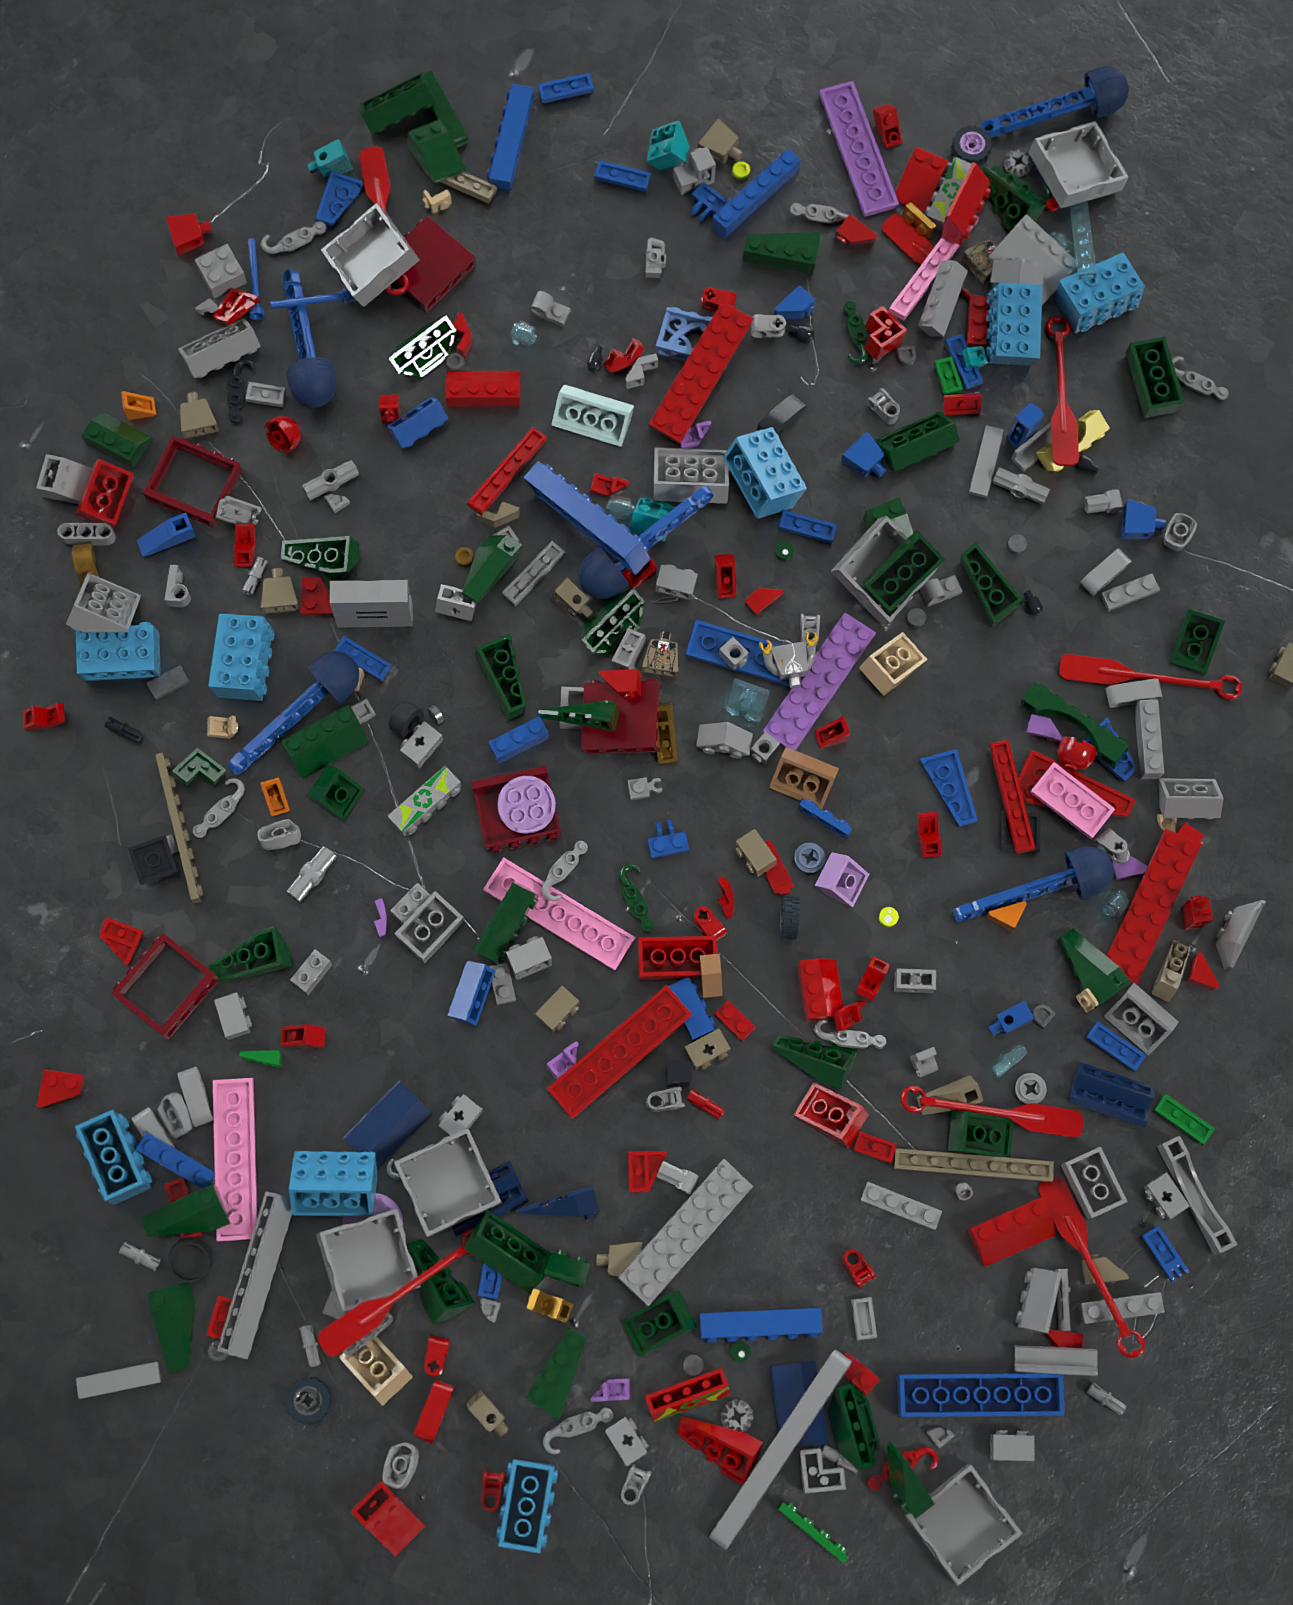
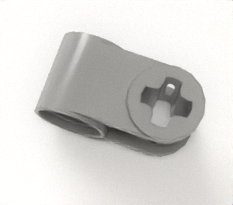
M756 314L752 316L754 321L751 325V336L756 338H778L784 335L786 320L781 315Z
M879 389L875 396L867 399L869 407L886 424L891 425L897 422L900 407L885 389ZM891 411V412H894L895 414H894V415H890V414H888L887 412Z
M801 614L800 642L806 641L805 635L807 632L809 633L808 638L813 639L815 637L814 633H816L819 639L820 614L816 616Z
M1107 828L1094 840L1095 846L1104 851L1116 863L1122 864L1130 859L1127 842L1112 829Z
M682 1087L651 1093L646 1100L647 1108L652 1112L684 1108L685 1104L682 1102L681 1097ZM653 1097L658 1098L661 1105L658 1107L652 1106L650 1099Z
M632 1463L620 1494L623 1503L633 1505L639 1500L651 1475V1471L648 1470L646 1472ZM628 1489L633 1490L636 1495L632 1502L624 1498V1493Z

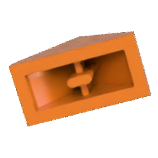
M125 391L121 392L123 410L128 420L156 415L153 397Z
M279 777L260 783L271 817L290 811Z
M1026 901L989 911L986 918L1012 932L1027 905Z

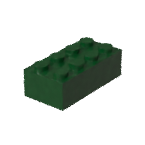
M1166 337L1130 343L1125 353L1144 418L1179 412L1185 402Z
M916 530L862 584L891 612L939 567L945 559Z

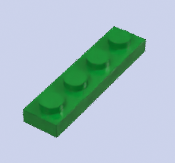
M781 1502L777 1508L780 1512L839 1561L845 1563L848 1556L845 1554L847 1550L838 1542L834 1545L829 1541L831 1536L820 1529L818 1532L813 1528L814 1522L805 1515L801 1518L796 1513L798 1509L790 1502L787 1504Z

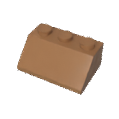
M786 747L769 788L800 801L803 799L807 801L809 799L815 802L819 809H822L839 768Z

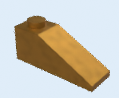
M672 702L659 703L658 742L660 744V752H657L659 764L678 762Z

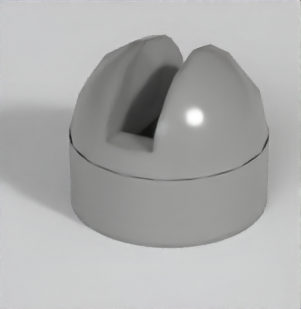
M967 1183L957 1185L955 1191L960 1200L965 1201L972 1197L973 1191Z

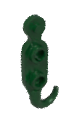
M998 166L991 168V170L1028 192L1040 202L1045 203L1050 199L1051 190L1047 185H1044L1047 194L1042 197L1035 193L1030 184L1012 173L1005 174Z
M847 301L843 307L844 312L849 315L846 322L853 343L862 353L859 359H854L850 354L848 358L852 363L861 364L869 356V353L864 349L868 340V333L862 317L855 313L856 304L852 301Z
M634 864L625 865L619 873L623 898L631 914L641 920V929L644 932H651L654 929V922L647 917L648 906L638 887L629 881L626 876L627 871L630 869H634L638 873L641 870Z

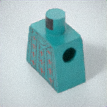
M339 139L314 152L316 161L307 164L311 174L321 171L325 178L330 177L331 171L342 174L353 170L348 154Z

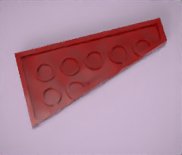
M1031 750L1018 777L1024 803L1047 806L1030 792L1053 762H1055L1115 808L1110 816L1128 817L1135 799L1077 771H1068L1065 769V765Z

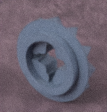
M804 843L797 848L794 861L797 868L803 872L814 873L819 871L824 865L825 854L819 845ZM811 851H813L812 858L815 859V861H810V863L806 865L807 859L804 858V856H808L811 853Z

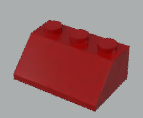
M817 958L799 961L797 967L806 1022L834 1019L833 1012L843 1007L836 959Z

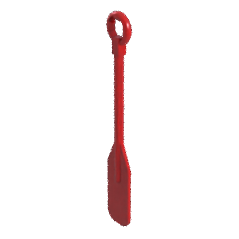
M374 146L363 149L360 152V165L367 196L374 204L377 203L386 212L385 207L391 186L383 149ZM404 274L399 277L402 278L403 282L401 289L398 288L393 291L390 290L391 286L389 285L385 291L393 296L403 294L409 286L408 278Z
M893 214L884 221L882 225L884 234L915 263L922 265L934 249V246L924 236L920 235L911 224L906 223L904 217L900 214ZM962 286L960 294L969 301L971 293Z
M1055 316L1050 318L1045 326L1047 333L1055 337L1059 403L1051 418L1053 462L1058 466H1073L1079 461L1077 419L1066 402L1063 337L1070 332L1071 325L1066 318ZM1051 323H1065V331H1052Z
M1072 654L1064 655L1060 659L1059 664L1060 676L1063 679L1116 685L1134 679H1159L1160 683L1215 690L1226 700H1234L1242 692V683L1237 677L1232 675H1225L1218 681H1204L1135 672L1116 660ZM1223 680L1236 682V695L1233 696L1232 693L1224 694L1222 692Z
M908 1086L902 1091L900 1097L903 1108L910 1113H919L925 1106L1006 1117L1031 1132L1076 1138L1083 1131V1116L1079 1111L1072 1109L1026 1104L1005 1110L926 1097L925 1092L917 1086ZM908 1090L911 1093H920L921 1106L919 1109L916 1106L909 1107L906 1104L908 1097L906 1093Z
M1053 1177V1182H1042L1039 1185V1194L1041 1197H1044L1059 1234L1081 1253L1117 1324V1328L1121 1333L1117 1338L1116 1345L1118 1351L1127 1358L1139 1357L1145 1350V1340L1139 1332L1128 1329L1088 1251L1086 1222L1065 1181L1060 1177ZM1130 1334L1137 1336L1138 1344L1142 1345L1140 1351L1136 1349L1132 1351V1354L1125 1352L1124 1344L1120 1343L1122 1338L1126 1339L1130 1337Z
M470 1228L463 1233L459 1248L392 1295L364 1301L321 1330L318 1334V1342L323 1351L328 1356L340 1354L376 1329L382 1323L394 1302L465 1253L471 1255L464 1250V1247L466 1245L465 1238L469 1237L474 1228Z

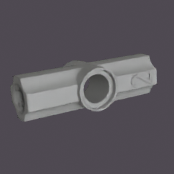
M350 460L334 469L325 470L321 476L305 483L302 487L308 499L312 500L328 491H336L341 484L359 476V472L354 462ZM329 478H334V479H335V480H334L333 482H331V483L326 482L327 479H329Z
M1000 467L992 482L1010 490V493L1015 497H1026L1042 505L1050 491L1049 488L1032 482V479L1027 475H1016Z
M323 846L312 861L307 862L302 867L298 878L287 890V893L295 900L301 902L311 888L317 886L323 879L324 872L337 858L336 855Z

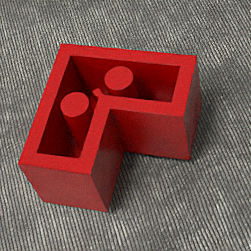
M881 306L869 315L865 325L871 335H869L864 349L875 360H878L902 344L907 329L884 306Z

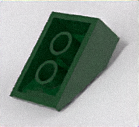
M440 120L408 132V148L434 184L466 171L449 132Z
M900 497L865 511L863 520L868 529L878 518L887 516L904 533L906 538L913 534L907 512Z
M1188 607L1170 663L1207 674L1225 624V619Z
M952 1111L948 1151L1010 1158L1014 1122L1008 1118L968 1111Z
M557 1250V1253L552 1252L544 1272L545 1277L583 1289L591 1264L587 1263L588 1260L579 1256L576 1259L569 1258V1253Z
M680 1291L669 1293L649 1306L621 1320L639 1357L697 1328Z
M890 1441L887 1443L889 1481L891 1488L894 1490L892 1496L906 1514L911 1513L916 1519L934 1506L935 1503L907 1460Z

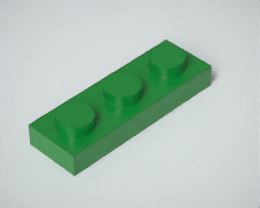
M1167 1094L1163 1095L1153 1110L1201 1145H1205L1215 1128Z

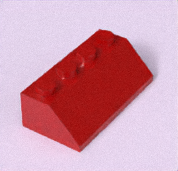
M972 162L946 214L941 238L958 245H962L964 239L967 240L971 233L970 227L975 225L978 218L977 213H981L984 206L983 200H987L991 189H988L990 180L974 162Z
M447 371L446 405L447 407L520 406V371Z
M717 936L638 938L639 980H679L687 977L689 979H701L700 955L717 954Z
M1044 1197L967 1230L984 1267L1056 1236L1053 1218Z

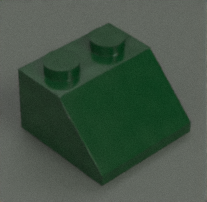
M326 765L306 797L322 809L344 821L365 789L339 768Z

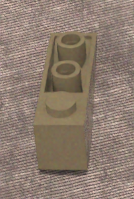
M1175 940L1172 941L1155 980L1152 995L1170 1002L1179 988L1190 953V947Z
M971 1075L926 1093V1097L973 1105L983 1101L979 1085ZM918 1096V1097H916V1098H917V1101H918V1104H919V1107H920V1106H921V1105H920V1098H921V1096ZM925 1106L921 1113L922 1115L953 1111V1109Z

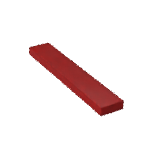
M532 427L468 500L467 506L482 516L547 441V436Z
M1009 740L990 743L991 756L1015 852L1019 854L1034 851L1036 848Z

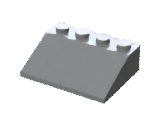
M1027 214L987 257L992 263L994 260H1002V257L1012 258L1013 261H1016V258H1024L1027 261L1038 262V266L1044 267L1042 305L1055 292L1059 280L1068 277L1079 265L1066 250Z
M654 448L653 501L683 502L701 487L708 486L714 493L712 500L708 503H727L729 472L728 466L723 459L727 450Z
M87 573L66 625L82 632H128L141 595L91 573Z

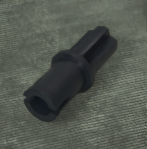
M109 717L105 722V728L118 733L120 737L124 736L135 742L142 739V732L130 727L128 723H122L113 717Z

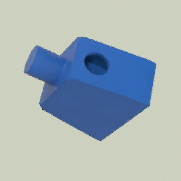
M868 432L857 440L841 458V462L862 477H867L873 472L880 478L887 471L881 465L885 454Z
M1127 500L1123 508L1121 539H1149L1154 534L1155 529H1165L1166 519L1156 518L1157 509L1155 507Z
M1023 1001L996 1015L997 1021L989 1024L988 1027L993 1036L1002 1031L1006 1035L1032 1022L1034 1017L1026 1002ZM1011 1018L1013 1023L1008 1025L1004 1020Z

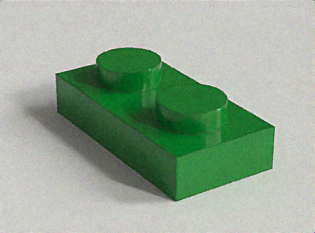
M948 357L936 360L934 366L944 395L962 392L963 387L953 358Z

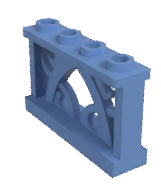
M667 307L657 339L655 354L686 362L693 348H691L689 340L684 335L697 329L704 332L712 317L700 316L695 312L681 311V309L676 307ZM670 321L681 322L680 325L674 324L675 329L678 330L677 332L670 328ZM666 331L673 335L668 342L663 341ZM682 341H684L686 343V346H681L679 344L682 343Z

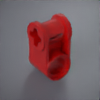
M708 287L702 292L701 306L706 310L716 311L723 301L735 307L737 295L731 291Z
M701 906L695 911L693 916L694 922L704 936H717V940L727 934L723 924L708 907ZM700 913H701V914H705V913H706V914H707L706 918H705V919H703V918H702V919H699Z
M848 1250L843 1254V1264L859 1289L871 1279H877L875 1273L859 1251ZM850 1253L855 1254L857 1257V1262L854 1265L848 1262V1255Z
M429 1336L424 1369L429 1376L436 1377L442 1373L450 1339ZM433 1361H436L439 1369L431 1372L428 1366L429 1364L432 1365Z
M484 1470L481 1505L487 1511H495L500 1505L505 1472L498 1474ZM489 1479L498 1480V1482L489 1481ZM488 1496L496 1498L497 1503L495 1507L488 1508L485 1505V1499Z

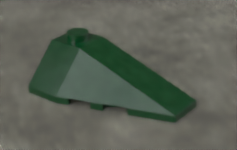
M983 166L981 170L990 180L988 189H991L988 200L993 206V211L1002 220L1003 226L1011 232L1026 214L1036 222L1046 205L993 170Z
M508 535L488 536L477 549L462 595L478 604L519 558L522 544Z
M351 536L282 541L281 559L330 574L349 573L358 562L360 543Z

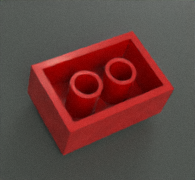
M98 459L92 467L75 515L94 523H107L113 528L118 520L134 474Z

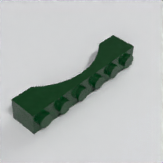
M1034 682L1022 697L1021 706L1032 714L1057 717L1077 726L1086 734L1097 749L1098 759L1113 769L1128 752L1129 745L1125 739L1113 735L1110 729L1097 724L1091 716L1082 714L1076 706L1066 703L1060 695L1051 693L1045 685H1039L1037 682Z

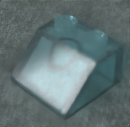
M734 678L725 710L734 716H738V714L744 716L748 721L760 722L770 691Z

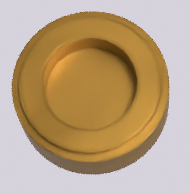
M466 547L458 549L455 553L456 563L461 567L470 566L474 560L472 550Z

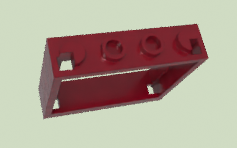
M172 436L143 491V495L149 502L180 515L186 513L188 518L214 528L218 520L216 514L219 500L230 496L242 473V468L239 462L234 461L233 458L227 459L222 457V454L217 451L210 452L200 444L194 445L185 438L181 439ZM178 450L231 472L211 513L157 492Z
M163 933L154 939L148 951L141 954L139 962L129 968L126 977L114 986L111 994L169 1040L220 979ZM168 944L204 973L205 976L161 1027L123 995Z

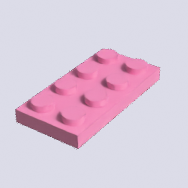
M1053 762L1030 792L1090 839L1095 836L1115 810V808L1055 762Z

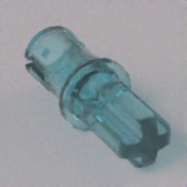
M1019 1045L1008 1055L1005 1054L1004 1058L992 1067L993 1072L998 1077H1001L1011 1067L1016 1066L1015 1064L1028 1053L1027 1049L1023 1045Z

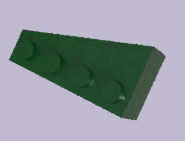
M821 232L748 234L742 261L813 274Z
M977 543L961 553V563L991 626L994 627L1020 607L1023 599Z
M511 633L476 647L475 657L507 721L525 714L527 706L516 663Z
M572 1328L568 1329L525 1397L557 1420H560L587 1338Z

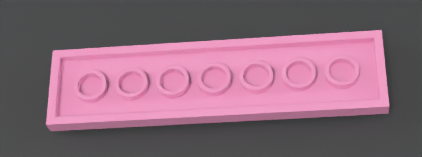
M506 858L502 859L483 889L485 893L502 902L512 882L519 883L538 894L536 898L538 903L533 910H529L526 915L529 917L528 919L613 971H616L634 942V936L552 886L549 888L550 895L558 896L561 894L562 898L557 901L546 899L542 893V886L544 884L542 880Z
M254 1079L213 1080L215 1186L219 1190L231 1224L216 1230L217 1242L250 1240L258 1218Z

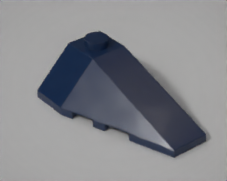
M590 1186L569 1192L566 1197H554L545 1203H535L515 1211L517 1215L584 1217L585 1220L596 1217L599 1208L594 1188Z

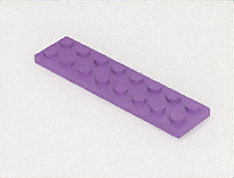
M851 81L819 90V96L864 217L898 208V200L854 82Z
M844 613L816 653L811 669L807 671L806 676L800 677L801 686L791 689L762 731V734L767 732L780 743V746L796 751L872 641L876 632L847 613Z

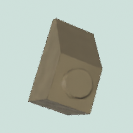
M1099 1254L1091 1255L1104 1282L1129 1279L1124 1271L1106 1257L1099 1258ZM1081 1260L1085 1285L1096 1284L1085 1261Z

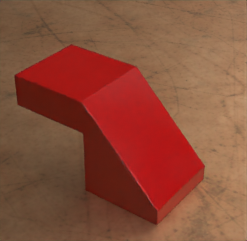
M459 312L453 323L456 329L454 336L461 338L457 351L465 359L472 345V335L463 313Z
M633 338L625 354L612 348L604 365L612 373L636 363L645 347L639 340Z
M236 523V544L233 549L234 566L253 567L256 541L255 524Z
M55 703L47 708L32 706L23 711L24 730L55 727L65 722L64 703Z
M937 812L918 813V833L922 858L941 856L942 840L938 832L939 816Z
M873 956L856 993L874 1001L890 964Z

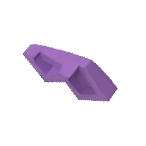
M711 421L697 423L695 427L690 428L680 444L681 449L699 446L711 426Z
M1031 714L1027 729L1028 735L1045 737L1048 741L1061 742L1062 736L1050 718Z
M1130 856L1127 862L1122 864L1112 860L1117 880L1144 875L1147 869V865Z
M381 898L375 900L381 919L374 921L379 937L386 934L388 924L386 908Z
M577 1041L545 1065L556 1080L576 1064Z
M612 1379L604 1382L598 1392L592 1396L591 1402L631 1399L630 1379Z

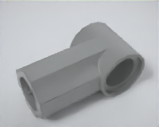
M1109 490L1101 495L1085 497V511L1087 514L1107 511V513L1121 511L1123 504L1120 491Z
M664 1161L656 1176L691 1195L699 1178L695 1173L686 1169L681 1170Z

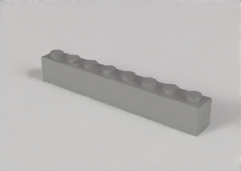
M265 1192L217 1348L219 1352L248 1359L259 1320L264 1310L266 1297L270 1290L273 1274L276 1270V1264L282 1250L283 1241L288 1231L292 1215L289 1197Z

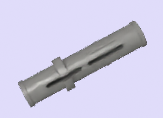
M1055 1269L1056 1272L1062 1273L1057 1292L1058 1331H1071L1069 1292H1071V1287H1068V1269Z

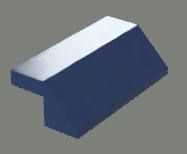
M1079 1062L1070 1091L1069 1102L1145 1128L1148 1123V1110L1154 1100L1155 1087Z
M399 1080L343 1139L357 1152H375L376 1167L378 1169L432 1112Z
M510 1161L488 1172L502 1202L488 1209L491 1213L499 1216L528 1202ZM485 1211L451 1226L455 1236L464 1233L470 1228H474Z
M816 1360L769 1367L779 1431L818 1375ZM823 1407L795 1449L828 1444Z

